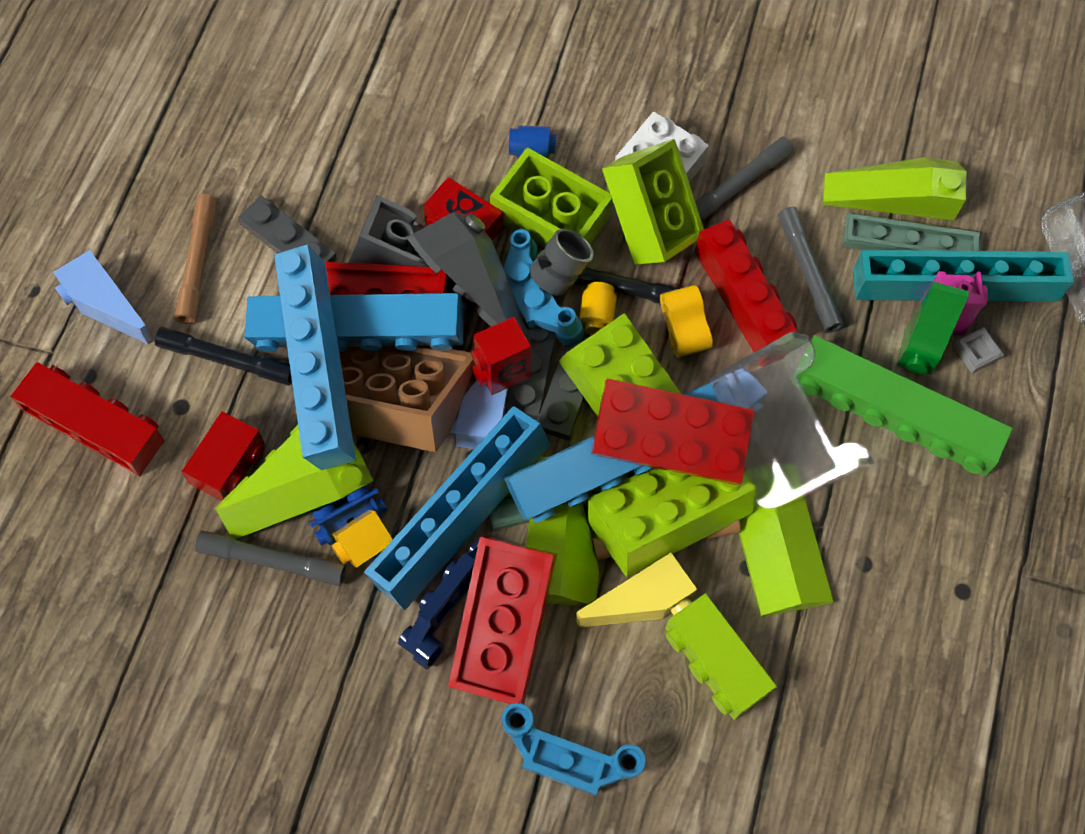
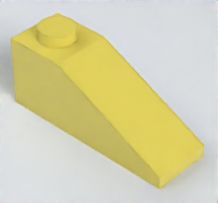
M669 553L579 610L576 614L575 622L581 628L663 619L671 613L675 615L691 604L697 588L673 554Z

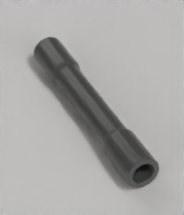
M780 137L763 150L757 158L724 183L698 199L695 203L701 222L716 212L723 203L765 171L772 169L794 152L792 143L786 137Z
M796 207L785 208L778 213V218L787 240L792 245L814 300V307L824 332H836L843 328L844 322L835 300L830 295L807 239V232Z
M201 530L195 544V551L198 553L223 559H236L278 569L336 586H341L345 577L346 564L317 557H304L241 542L233 537Z

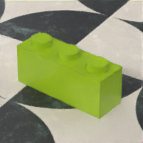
M706 593L669 618L665 627L668 631L665 634L668 642L676 652L682 651L691 662L688 665L691 673L701 684L706 682L714 693L712 696L713 702L722 714H730L735 721L769 696L777 687Z

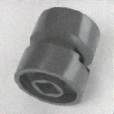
M561 228L554 233L546 244L545 250L541 251L531 264V277L546 292L553 295H564L576 282L578 275L583 273L593 260V249L589 242L577 232Z

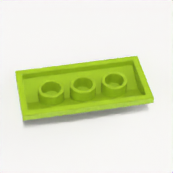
M764 464L745 470L744 474L755 486L756 493L752 514L739 520V537L760 617L833 604L834 601L796 465Z

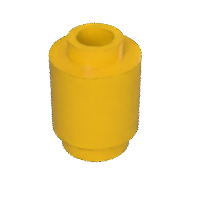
M592 282L588 284L587 289L583 292L579 318L585 333L588 335H593L614 320L617 296L614 293V287L608 283Z

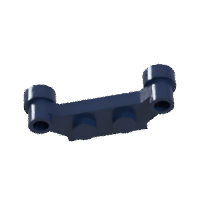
M480 538L471 545L468 554L464 553L459 561L454 560L448 565L443 573L441 584L435 591H428L419 604L420 610L418 611L419 615L414 626L407 627L398 640V645L414 656L413 660L425 669L432 667L443 652L444 644L433 635L469 589Z

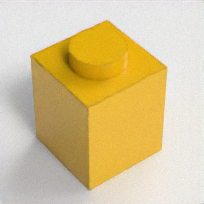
M368 510L334 532L332 536L336 543L331 546L343 564L349 561L352 566L358 567L383 551L393 539L376 512Z

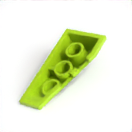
M922 157L830 172L824 175L822 205L954 221L966 201V170L957 161Z
M297 425L290 432L291 436L276 451L273 449L265 457L266 461L251 476H246L215 507L230 536L238 539L339 500L372 482V476L356 445L354 444L356 461L320 470L303 458L299 427Z
M540 457L536 463L548 457ZM583 501L568 507L567 502L553 507L555 514L537 523L534 522L533 518L529 519L526 546L557 554L547 603L585 607L597 599L599 567Z

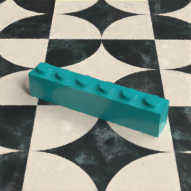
M862 250L852 270L855 300L921 301L938 271H945L946 275H968L974 278L977 272H981L982 285H985L988 290L987 301L1059 302L1073 284L1069 252Z

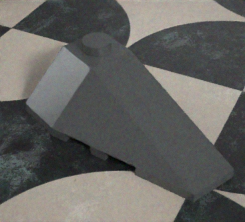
M376 195L348 263L429 267L407 240L413 233L425 227L415 221L417 215L409 209ZM449 277L447 291L455 292L453 288L456 283Z
M452 212L413 233L407 239L436 274L443 270L456 283L453 290L460 297L464 296L480 306L477 310L478 315L491 327L515 317L528 342L531 341L494 244L484 231V223L477 216Z

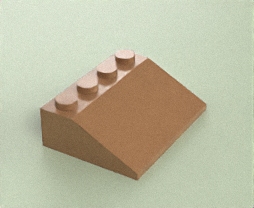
M360 346L347 347L346 351H339L352 435L436 452L452 429L473 373L472 366L476 365L471 353L454 349L435 350L431 346H417V349L413 351L398 350L395 346H382V349L379 351L362 350Z

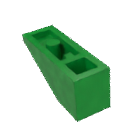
M933 281L905 328L897 366L904 367L909 372L915 374L931 375L941 360L968 299L969 291Z

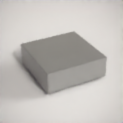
M985 327L955 341L953 344V348L971 374L1000 360L1004 355Z

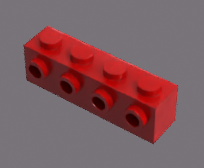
M730 219L699 231L694 252L758 361L762 362L789 350L797 333L796 321L792 314L786 313L781 305L776 287L773 284H769L764 277L762 265L757 257H752L746 247V239L742 231L735 229Z

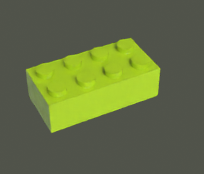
M651 468L588 498V523L603 542L605 548L624 575L629 577L649 567L669 553L674 554L731 525L735 521L752 514L756 488L745 474H743L742 484L734 485Z

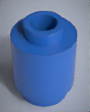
M519 125L518 129L510 128L509 155H517L518 159L528 147L549 159V154H556L557 134H550V127Z

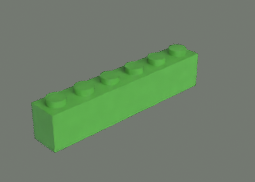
M816 335L813 336L791 381V384L797 386L801 392L829 401L834 408L841 411H850L862 417L866 423L886 428L894 432L901 440L915 442L928 448L933 455L940 458H949L961 464L968 472L987 476L998 464L1013 429Z

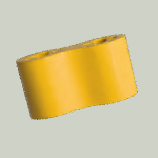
M691 285L662 293L660 295L661 309L667 323L669 340L675 356L679 358L711 349L713 345L712 336L705 318L703 299L698 287Z

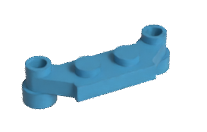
M523 229L516 230L510 237L511 245L503 270L529 329L537 326L555 332L559 342L564 345L571 346L575 342L581 341L584 336V328L575 311L569 307H559L552 294L540 288L531 277V264L540 254L536 242L531 239L528 231Z
M514 703L503 711V730L512 738L524 759L522 765L524 770L596 796L599 788L624 779H634L641 774L645 767V755L635 745H624L616 751L615 755L608 756L535 729L533 714L524 704ZM518 718L524 722V725L521 728H514L510 722ZM623 759L631 760L634 764V769H625L621 761Z

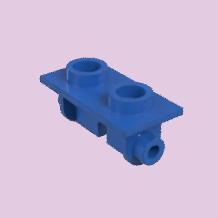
M363 486L347 495L348 501L337 507H334L333 503H329L315 510L312 513L315 518L310 520L308 524L312 528L316 525L319 526L320 530L314 534L320 545L322 546L326 543L329 546L336 542L332 534L348 524L346 520L350 518L354 520L368 510L375 511L378 517L382 518L381 513L387 511L381 498L374 501L372 495L379 492L378 489L372 487L367 490L366 486Z

